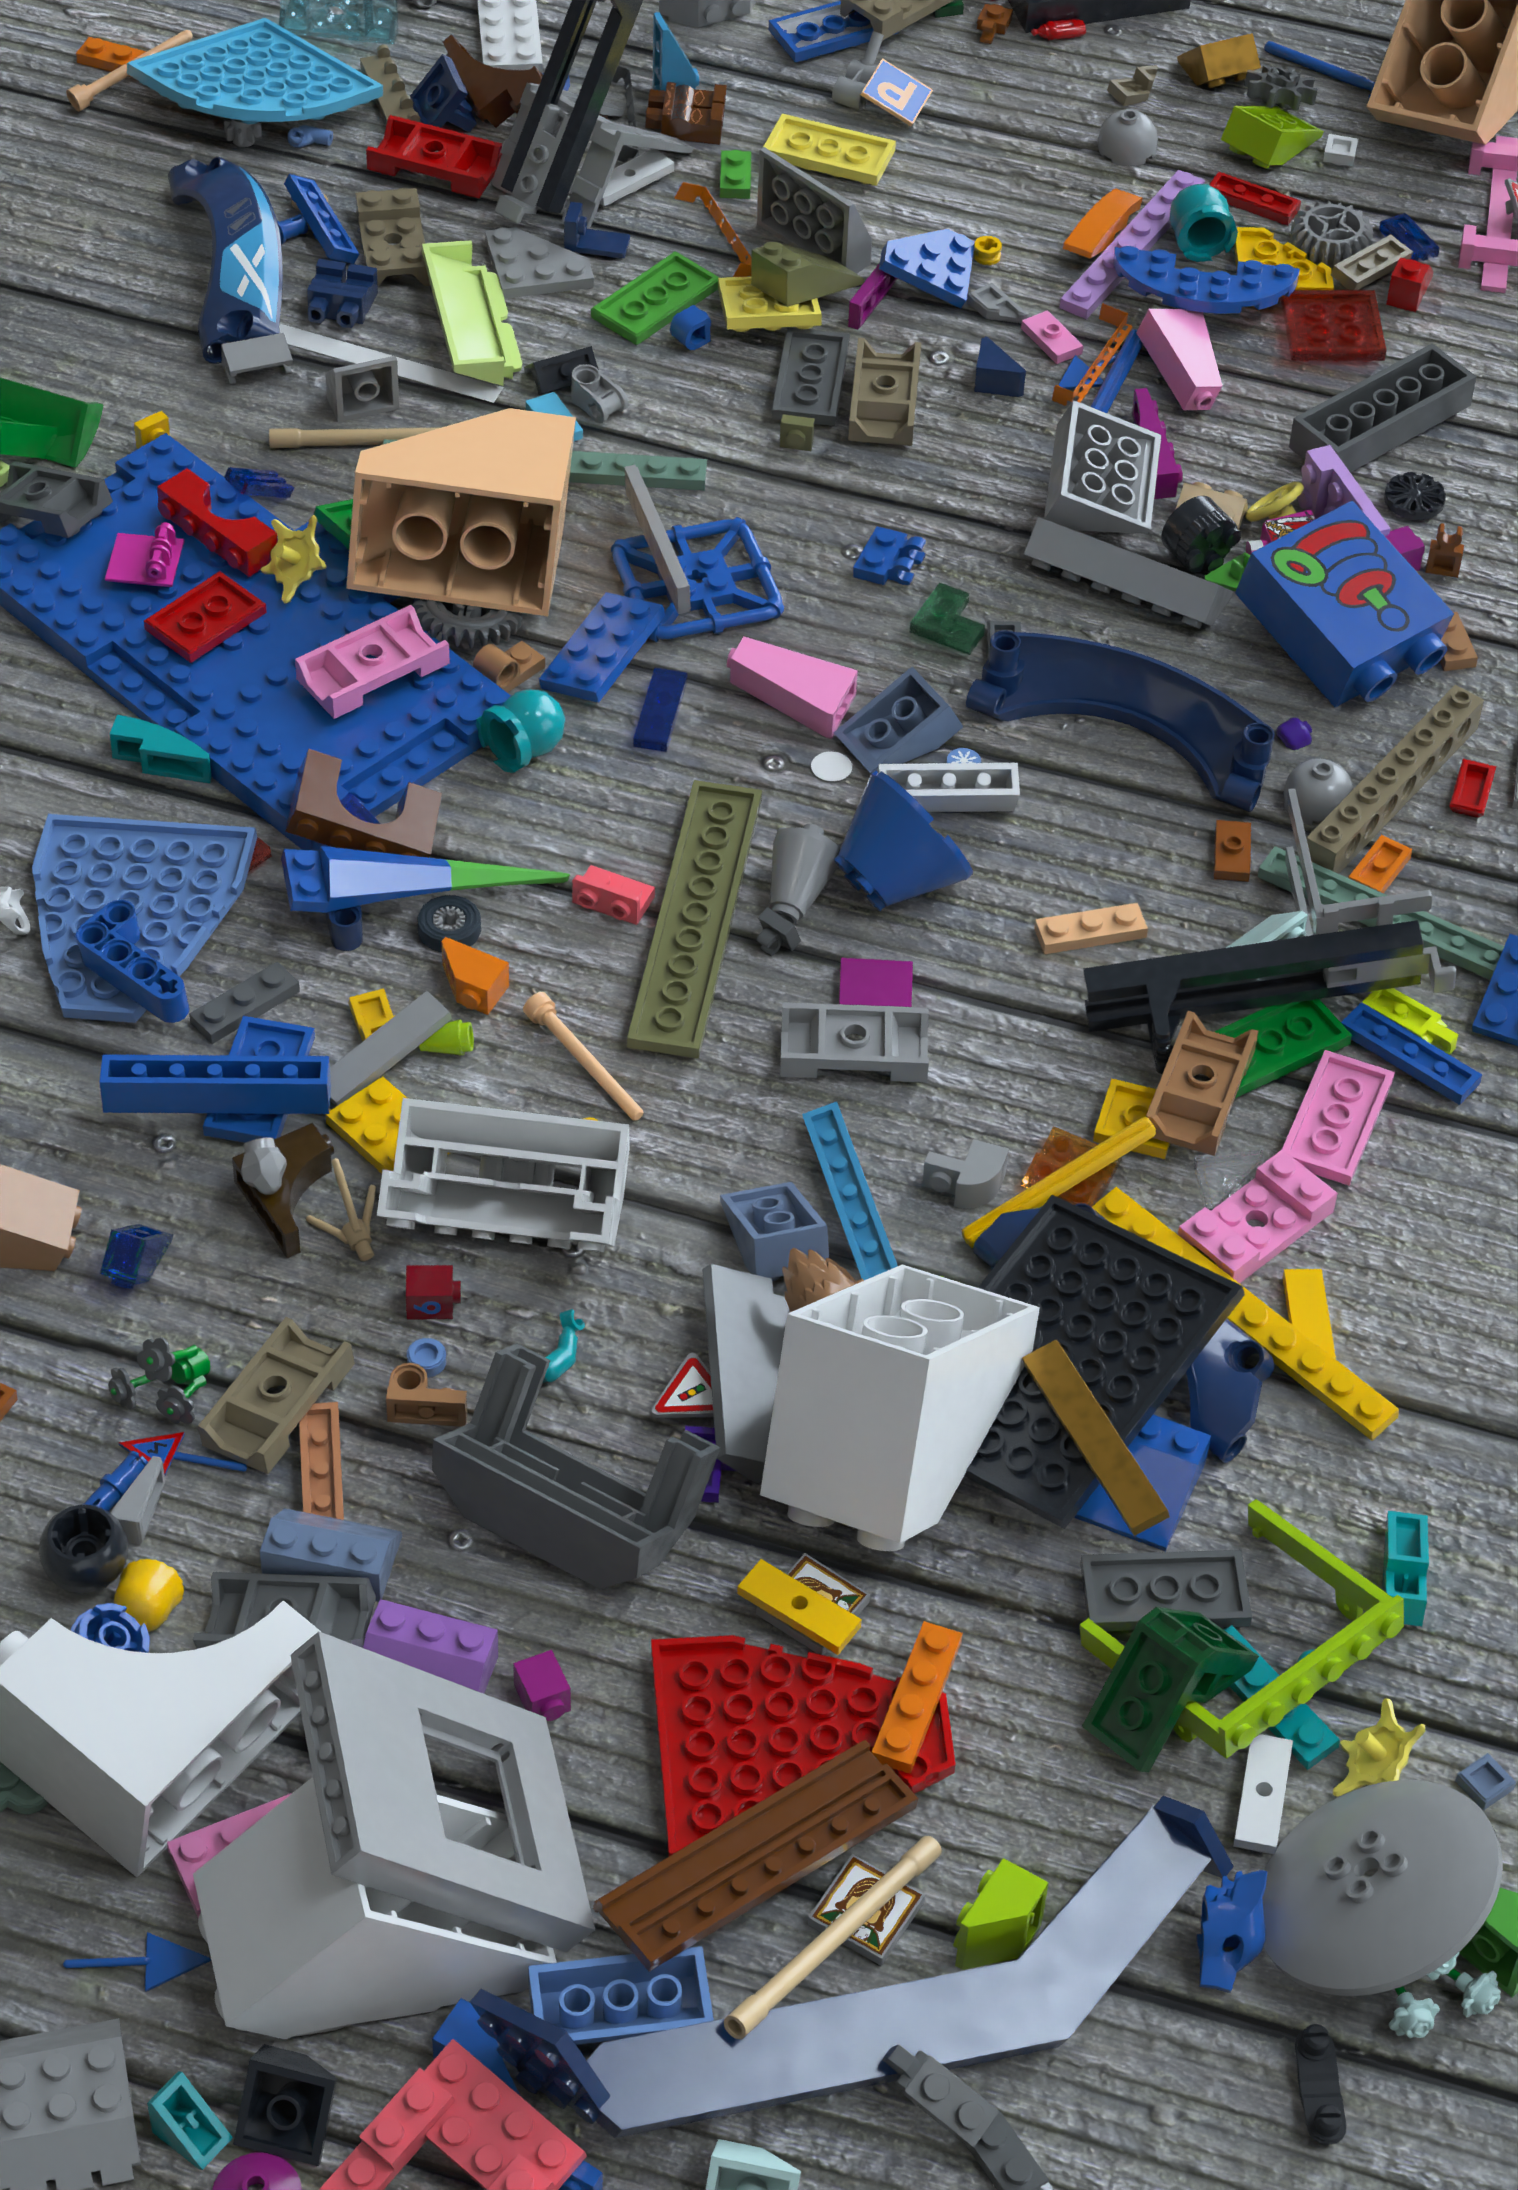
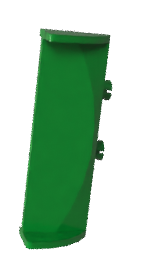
M0 377V454L47 459L76 468L87 454L93 442L104 405L98 402L87 403Z

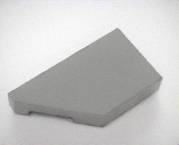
M993 283L985 285L967 295V303L986 319L1022 323V320L1028 317V313Z

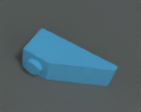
M660 12L654 13L652 88L654 90L666 91L667 82H675L676 87L688 85L696 89V86H699L697 69L692 68L687 56Z

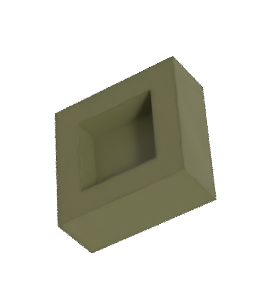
M783 414L780 426V447L812 451L815 419Z

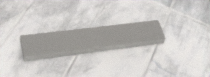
M636 465L624 467L626 495L677 613H688L691 609L690 585Z

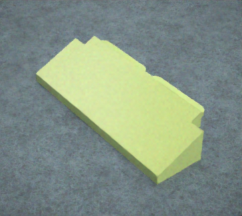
M471 240L422 244V254L453 371L503 386L504 377L513 379V372L522 370V360L512 326L501 322L507 319L508 310L498 275L493 272H487L486 265L472 266Z

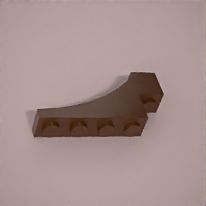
M452 34L443 41L448 52L446 56L452 58L466 87L467 98L475 104L472 107L473 111L481 121L488 120L495 128L515 112L518 114L521 107L519 102L527 82L540 84L543 74L535 66L529 70H506L481 63L474 59L469 51Z

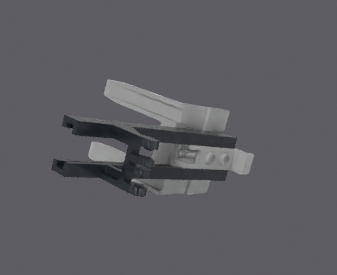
M606 0L571 1L540 84L527 82L519 102L521 107L509 138L505 139L500 152L502 156L491 185L509 195H500L495 208L497 214L519 224L524 213L536 214L538 207L547 212L561 213L568 193L571 190L572 194L561 223L564 224L570 202L583 203V216L587 217V229H590L623 145L692 153L694 147L678 138L612 122L599 115L622 116L624 110L604 100L643 0H610L613 6L579 94L565 91L563 88L596 2L604 3ZM589 140H591L592 143L588 150L587 156L581 168L579 176H577L576 173L582 160L583 154L585 152Z

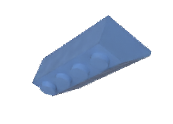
M702 1946L689 1947L650 1972L634 1954L528 1966L531 2014L567 2031L576 2045L619 2040L714 2021Z

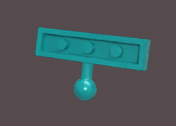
M1231 1625L1224 1631L1259 1656L1253 1669L1229 1686L1245 1702L1280 1675ZM1310 1649L1303 1652L1299 1656L1297 1662L1306 1657L1315 1649ZM1306 1703L1298 1705L1287 1713L1277 1725L1268 1728L1278 1738L1293 1740L1291 1753L1307 1770L1339 1748L1340 1739Z

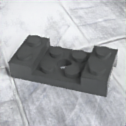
M14 461L9 466L7 487L0 492V523L9 520L12 516L41 521L45 533L69 538L76 535L80 528L88 521L101 515L102 510L110 505L113 500L104 479Z
M213 1572L211 1576L213 1606L205 1632L194 1633L193 1642L196 1648L199 1649L232 1638L254 1626L271 1613L282 1601H285L322 1633L363 1648L376 1595L369 1578Z

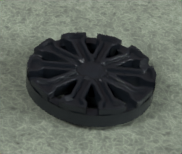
M1407 472L1401 476L1398 474L1390 479L1385 488L1384 500L1392 512L1403 518L1426 520L1435 517L1443 510L1446 493L1444 492L1443 485L1439 481H1434L1433 477L1424 473L1416 475V472Z

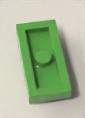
M721 150L720 198L750 199L751 151Z

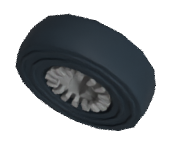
M443 895L431 899L422 906L417 917L418 934L422 942L438 952H442V940L444 937L471 947L477 942L481 934V914L476 905L468 899L456 895Z

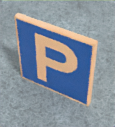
M882 59L860 95L909 126H912L933 90Z

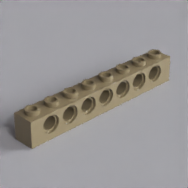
M1454 685L1307 836L1311 861L1339 874L1478 729L1484 699Z

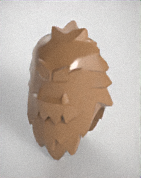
M796 1248L791 1249L788 1267L784 1266L782 1268L787 1288L785 1300L790 1312L864 1281L863 1278L856 1281L846 1269L839 1266L835 1261L830 1258H826L825 1261L822 1256L811 1249L808 1250V1255Z

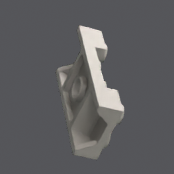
M783 1002L780 1077L817 1078V1069L890 1071V1081L927 1082L929 1068V1008ZM850 1034H858L861 1035L863 1039L859 1041L849 1040L846 1036Z

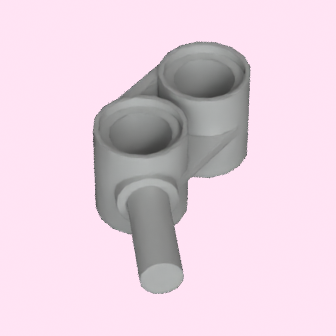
M873 31L864 59H860V61L853 59L848 65L845 77L840 76L837 79L832 92L833 102L857 110H863L868 100L860 94L877 68V65L874 63L884 37L883 34Z

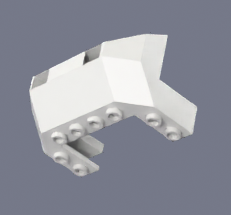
M403 1098L394 1170H382L377 1216L387 1219V1226L414 1230L415 1223L434 1225V1233L457 1235V1229L459 1228L472 1230L473 1238L494 1240L495 1233L509 1234V1242L532 1245L534 1237L548 1239V1247L570 1249V1242L578 1243V1249L604 1252L605 1245H615L630 1150L629 1124ZM447 1153L481 1156L478 1178L445 1174ZM555 1165L582 1168L579 1190L553 1187Z

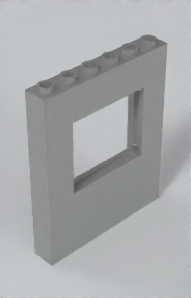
M319 1631L290 1655L331 1875L563 1952L569 1951L595 1931L546 1717ZM424 1737L495 1762L517 1862L445 1838Z

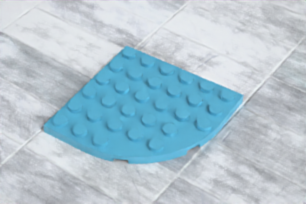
M262 18L127 63L128 75L138 80L141 84L155 90L161 96L178 103V106L181 108L194 109L219 117L237 119L246 124L306 119L321 120L326 115L344 112L348 108L359 104H367L371 100L383 96L382 84L267 18Z

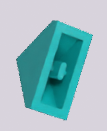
M178 2071L147 2103L152 2133L200 2170H203L233 2139L183 2072Z

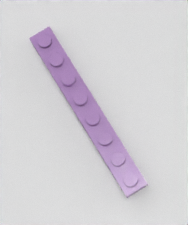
M1178 170L1060 298L1059 308L1087 320L1125 278L1119 277L1113 265L1114 248L1133 246L1139 250L1149 251L1171 227L1169 220L1171 202L1179 191L1190 185L1205 184V180L1188 172Z

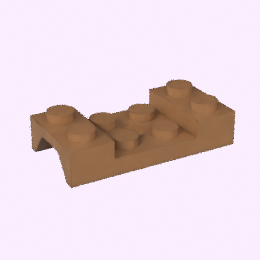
M1187 1011L1146 1115L1156 1129V1134L1152 1138L1215 1156L1243 1076L1247 1073L1255 1052L1259 1031L1251 1029L1236 1038L1206 1030L1194 1012ZM1203 1074L1211 1080L1202 1082L1196 1080L1194 1076Z

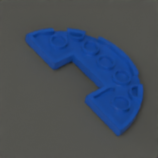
M1133 246L1115 247L1113 257L1116 273L1119 277H1126L1129 280L1128 286L1145 297L1150 294L1162 297V304L1203 313H1241L1242 307L1254 306L1260 310L1278 304L1279 297L1283 295L1289 297L1295 290L1300 268H1293L1288 264L1274 266L1262 264L1255 260L1238 261L1236 275H1230L1224 271H1215L1213 273L1201 272L1191 267L1176 269V254H1171L1161 249L1153 251L1139 250Z

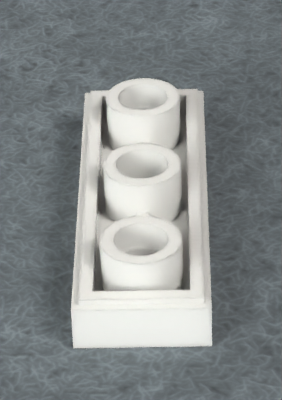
M652 149L615 167L600 204L603 207L610 205L614 201L634 193L654 181L660 180L662 177L674 172V162L659 150Z
M1259 1734L1249 1745L1233 1847L1269 1854L1276 1853L1293 1740Z

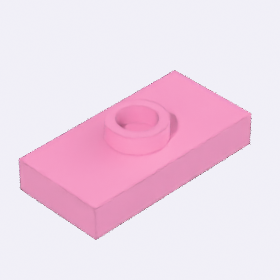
M1048 310L1022 320L1021 329L1056 364L1083 353V345Z

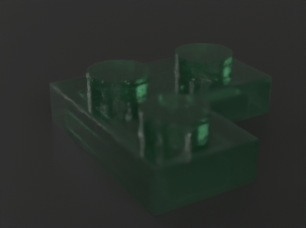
M939 582L910 622L909 632L970 655L984 636L985 625L960 616L969 603L970 593Z

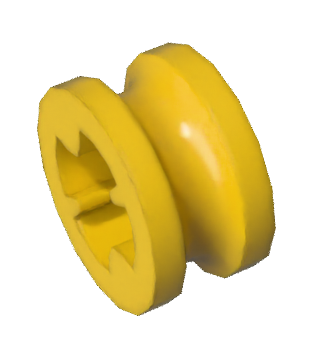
M981 236L976 239L974 244L975 261L982 265L998 263L1001 259V241L993 236Z

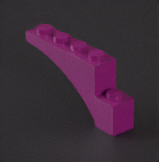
M1147 388L1135 389L1132 407L1134 424L1161 435L1154 499L1176 497L1178 483H1182L1183 480L1182 467L1175 462L1174 446L1172 442L1167 441L1166 426L1164 421L1159 420L1156 400L1151 399Z

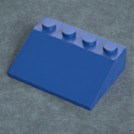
M1153 1414L1128 1446L1132 1456L1168 1509L1169 1518L1134 1536L1101 1484L1098 1485L1074 1518L1166 1552L1206 1463L1211 1435Z

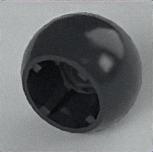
M80 1504L61 1510L47 1523L40 1537L39 1557L45 1573L57 1586L69 1592L88 1594L108 1587L118 1578L127 1562L129 1543L122 1524L113 1514L99 1506Z

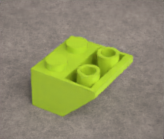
M1004 1858L994 1872L990 1869L987 1870L978 1886L977 1893H979L976 1901L974 1904L967 1902L957 1918L956 1925L960 1927V1930L953 1943V1947L957 1948L955 1966L965 1970L1017 1959L1029 1946L1042 1925L1049 1882Z

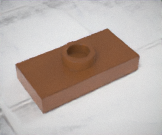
M1216 820L1214 879L1249 882L1251 823Z

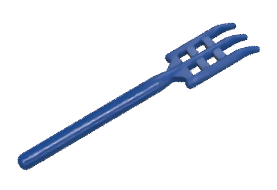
M1272 41L1266 42L1264 50L1267 53L1358 88L1370 90L1372 93L1375 82L1366 77Z

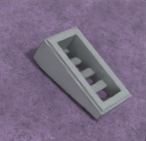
M153 1456L111 1511V1514L122 1524L128 1543L141 1545L144 1541L165 1484L161 1457Z

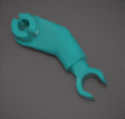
M573 1309L561 1312L559 1315L563 1330L558 1338L557 1349L545 1357L550 1360L542 1384L547 1381L554 1382L576 1362L578 1337L575 1334L577 1331L584 1329L585 1323L580 1318L574 1320L575 1311Z

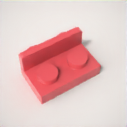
M590 865L584 876L576 875L572 880V903L638 925L655 897V887Z

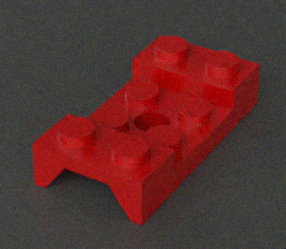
M390 115L387 120L384 139L378 148L368 146L366 149L367 169L391 176H396L400 168L410 172L425 174L451 181L452 192L480 198L495 175L502 153H500L502 143Z

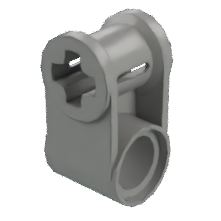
M586 364L579 365L573 369L571 401L585 411L595 422L603 423L607 420L608 415L615 411L622 412L628 407V399L623 389L609 380L596 367Z

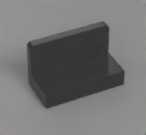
M592 346L533 362L524 366L525 373L532 371L538 394L541 395L571 386L572 371L575 367L587 364L598 369Z

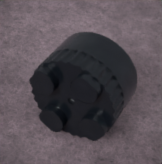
M1197 496L1181 504L1169 516L1163 527L1161 540L1163 545L1190 572L1200 573L1207 570L1210 573L1223 565V558L1241 540V531L1237 528L1236 523L1210 497Z

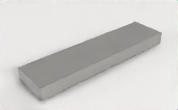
M428 991L424 992L330 1067V1101L335 1106H338L373 1083L452 1019L450 1012Z

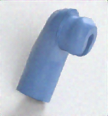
M308 125L294 127L288 132V142L295 148H302L313 143L330 146L333 140V131Z

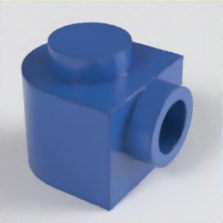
M692 305L673 317L670 333L689 350H696L711 342L710 317L705 311Z

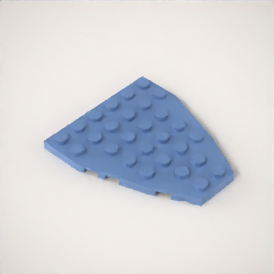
M48 814L33 861L32 872L35 881L42 951L64 1018L136 1023L147 1010L82 963L76 938L77 929L108 903L119 899L127 900L134 905L141 934L139 940L134 945L180 977L243 892L257 841L256 828Z

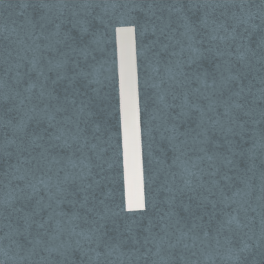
M279 324L280 333H284L287 344L355 364L392 356ZM396 357L398 376L492 403L495 402L504 388Z

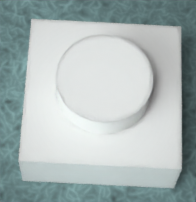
M1329 134L1323 162L1353 166L1358 139Z

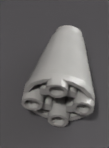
M805 824L803 828L780 827L773 841L769 906L772 911L794 925L803 918L839 867L833 859L838 856L841 846L824 836V830L815 824Z

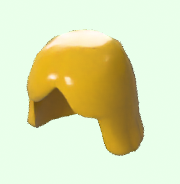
M151 1559L132 1561L123 1569L120 1575L119 1585L114 1595V1604L127 1607L125 1612L134 1617L140 1626L144 1622L148 1632L154 1631L168 1619L172 1610L182 1601L184 1594L183 1580L173 1567L167 1566L164 1562Z

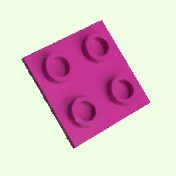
M167 522L161 523V525L156 527L155 536L118 533L105 581L172 587L184 539L176 538L173 526Z

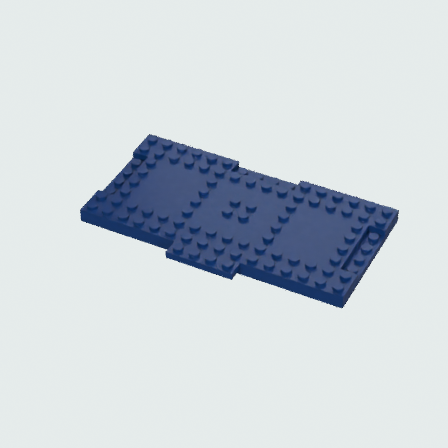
M167 433L115 462L116 473L104 479L113 502L102 510L101 515L83 525L76 535L68 538L45 533L41 521L35 520L20 529L12 523L0 529V606L138 718L176 732L205 750L210 755L211 776L301 850L319 851L320 846L330 847L285 832L298 770L308 748L342 759L337 782L338 798L349 813L360 820L368 822L399 802L409 782L423 786L480 749L482 745L478 737V729L476 728L477 718L483 715V711L493 705L502 706L503 702L511 696L449 649L450 664L423 677L412 671L364 694L362 706L333 719L296 679L295 659L398 611L390 603L401 596L346 589L349 550L317 522L315 541L320 547L319 557L325 562L326 569L314 571L309 580L303 581L299 585L291 602L284 604L282 601L284 587L282 583H277L275 575L264 574L259 570L248 577L240 570L231 567L217 553L209 551L195 537L187 535L173 521L164 518L158 509L157 487L188 468L209 483L212 508L210 512L218 517L230 520L256 517L273 530L271 521L274 519L279 520L292 531H304L308 527L309 522L293 530ZM167 522L173 526L176 538L184 539L172 587L105 581L118 533L155 536L156 527L161 525V523ZM221 571L266 603L267 613L190 663L147 632L144 628V620ZM435 637L431 638L436 644L440 643ZM372 655L365 656L370 659L378 658Z

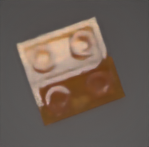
M1053 1126L1041 1152H1036L1021 1182V1187L1025 1189L1031 1187L1098 1144ZM1122 1157L1057 1197L1073 1205L1085 1203L1092 1207L1102 1197Z

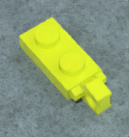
M1391 988L1372 991L1362 1001V1003L1450 1055L1456 1049L1458 1034L1446 1028L1447 1025L1441 1021L1442 1015L1398 990Z

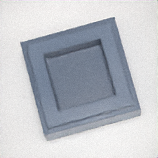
M1489 1753L1457 1773L1455 1782L1483 1811L1513 1791L1516 1785V1781Z

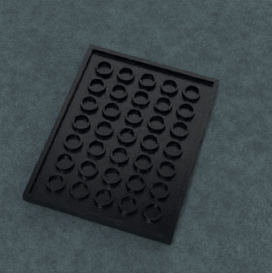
M1051 1195L978 1286L979 1289L1040 1307L1033 1351L1057 1339L1127 1448L1245 1295L1242 1285L1054 1195ZM1024 1366L964 1476L1065 1529L1100 1482Z

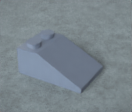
M912 666L833 733L870 774H873L878 769L879 764H903L938 749L961 730L963 725L951 707Z
M792 1182L720 1195V1202L744 1264L751 1274L771 1278L772 1281L780 1279L783 1276L782 1268L784 1266L788 1267L789 1253L793 1248L802 1251L806 1255H808V1250L811 1249L822 1256L825 1261L826 1258H829L827 1225Z

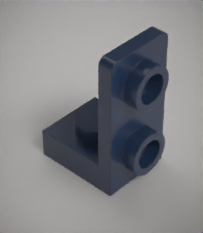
M570 202L564 220V248L580 254L587 253L610 258H625L630 244V235L587 229V217L583 216V203Z

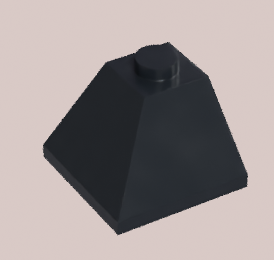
M264 2044L249 2060L233 2145L319 2166L321 2164L337 2078L305 2054Z

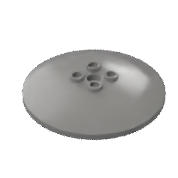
M1396 1780L1381 1782L1353 1790L1335 1798L1300 1822L1277 1847L1276 1853L1272 1855L1264 1871H1267L1268 1874L1266 1889L1262 1897L1266 1928L1264 1949L1276 1967L1288 1978L1310 1990L1338 1996L1376 1994L1402 1987L1426 1976L1461 1951L1475 1936L1492 1910L1501 1885L1503 1871L1501 1846L1492 1824L1486 1814L1470 1798L1455 1789L1429 1781ZM1379 1868L1373 1876L1369 1878L1362 1877L1368 1870Z

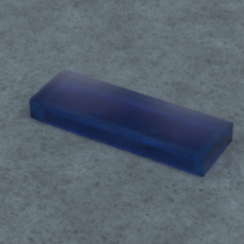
M654 668L634 734L633 747L667 752L688 682V673Z

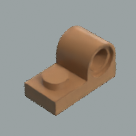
M520 641L505 652L494 644H487L476 654L473 667L508 693L544 669L545 657L523 641Z
M403 1363L392 1371L386 1396L387 1422L460 1427L466 1425L467 1391L451 1388L428 1389L427 1373L418 1364Z

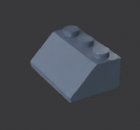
M284 1508L271 1518L260 1548L262 1574L369 1578L376 1595L375 1601L379 1602L383 1597L402 1539V1531Z

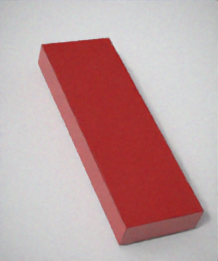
M1218 172L1209 183L1210 186L1217 188L1227 199L1228 205L1287 226L1300 210L1301 201L1222 172Z

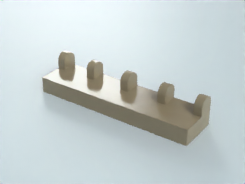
M385 44L380 45L377 48L376 56L360 58L362 73L383 85V96L374 100L385 125H387L390 115L420 122L419 114L413 109V101L405 91V83L397 73L396 63L391 60L388 46Z

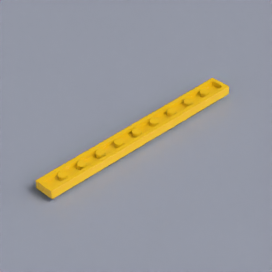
M1115 1187L1092 1206L1094 1210L1109 1222L1238 1283L1118 1187ZM1243 1287L1245 1295L1228 1316V1319L1266 1349L1273 1357L1275 1365L1371 1441L1398 1418L1399 1409Z

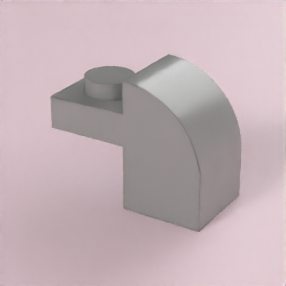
M973 1139L965 1161L929 1151L924 1162L922 1186L932 1188L938 1192L954 1194V1207L975 1208L985 1205L995 1198L1001 1188L1007 1171L1009 1148Z

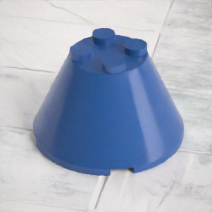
M876 770L870 775L838 856L833 859L840 869L846 873L844 875L846 880L857 891L862 888L868 894L866 897L871 904L881 911L884 907L967 880L973 875L972 867L964 854L949 835L943 837L931 827L929 823L934 818L916 799L884 772L881 771L878 774Z

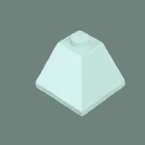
M718 2139L711 2155L706 2190H798L801 2171L763 2148Z

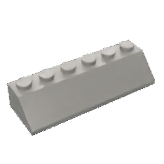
M1040 517L1037 518L1024 552L1025 555L1033 558L1031 564L1047 571H1050L1052 565L1063 569L1061 574L1063 577L1076 582H1080L1081 577L1093 581L1092 588L1110 594L1111 588L1123 592L1121 599L1136 605H1140L1141 600L1153 604L1152 611L1170 617L1172 611L1184 615L1181 622L1199 629L1202 623L1210 626L1214 624L1233 594V591L1218 584Z

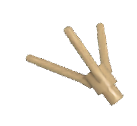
M335 1158L332 1160V1165L349 1222L340 1230L311 1215L307 1216L306 1221L337 1237L343 1243L349 1244L351 1250L357 1252L361 1261H367L374 1256L370 1246L372 1242L370 1222L376 1186H369L363 1218L358 1219L340 1162Z

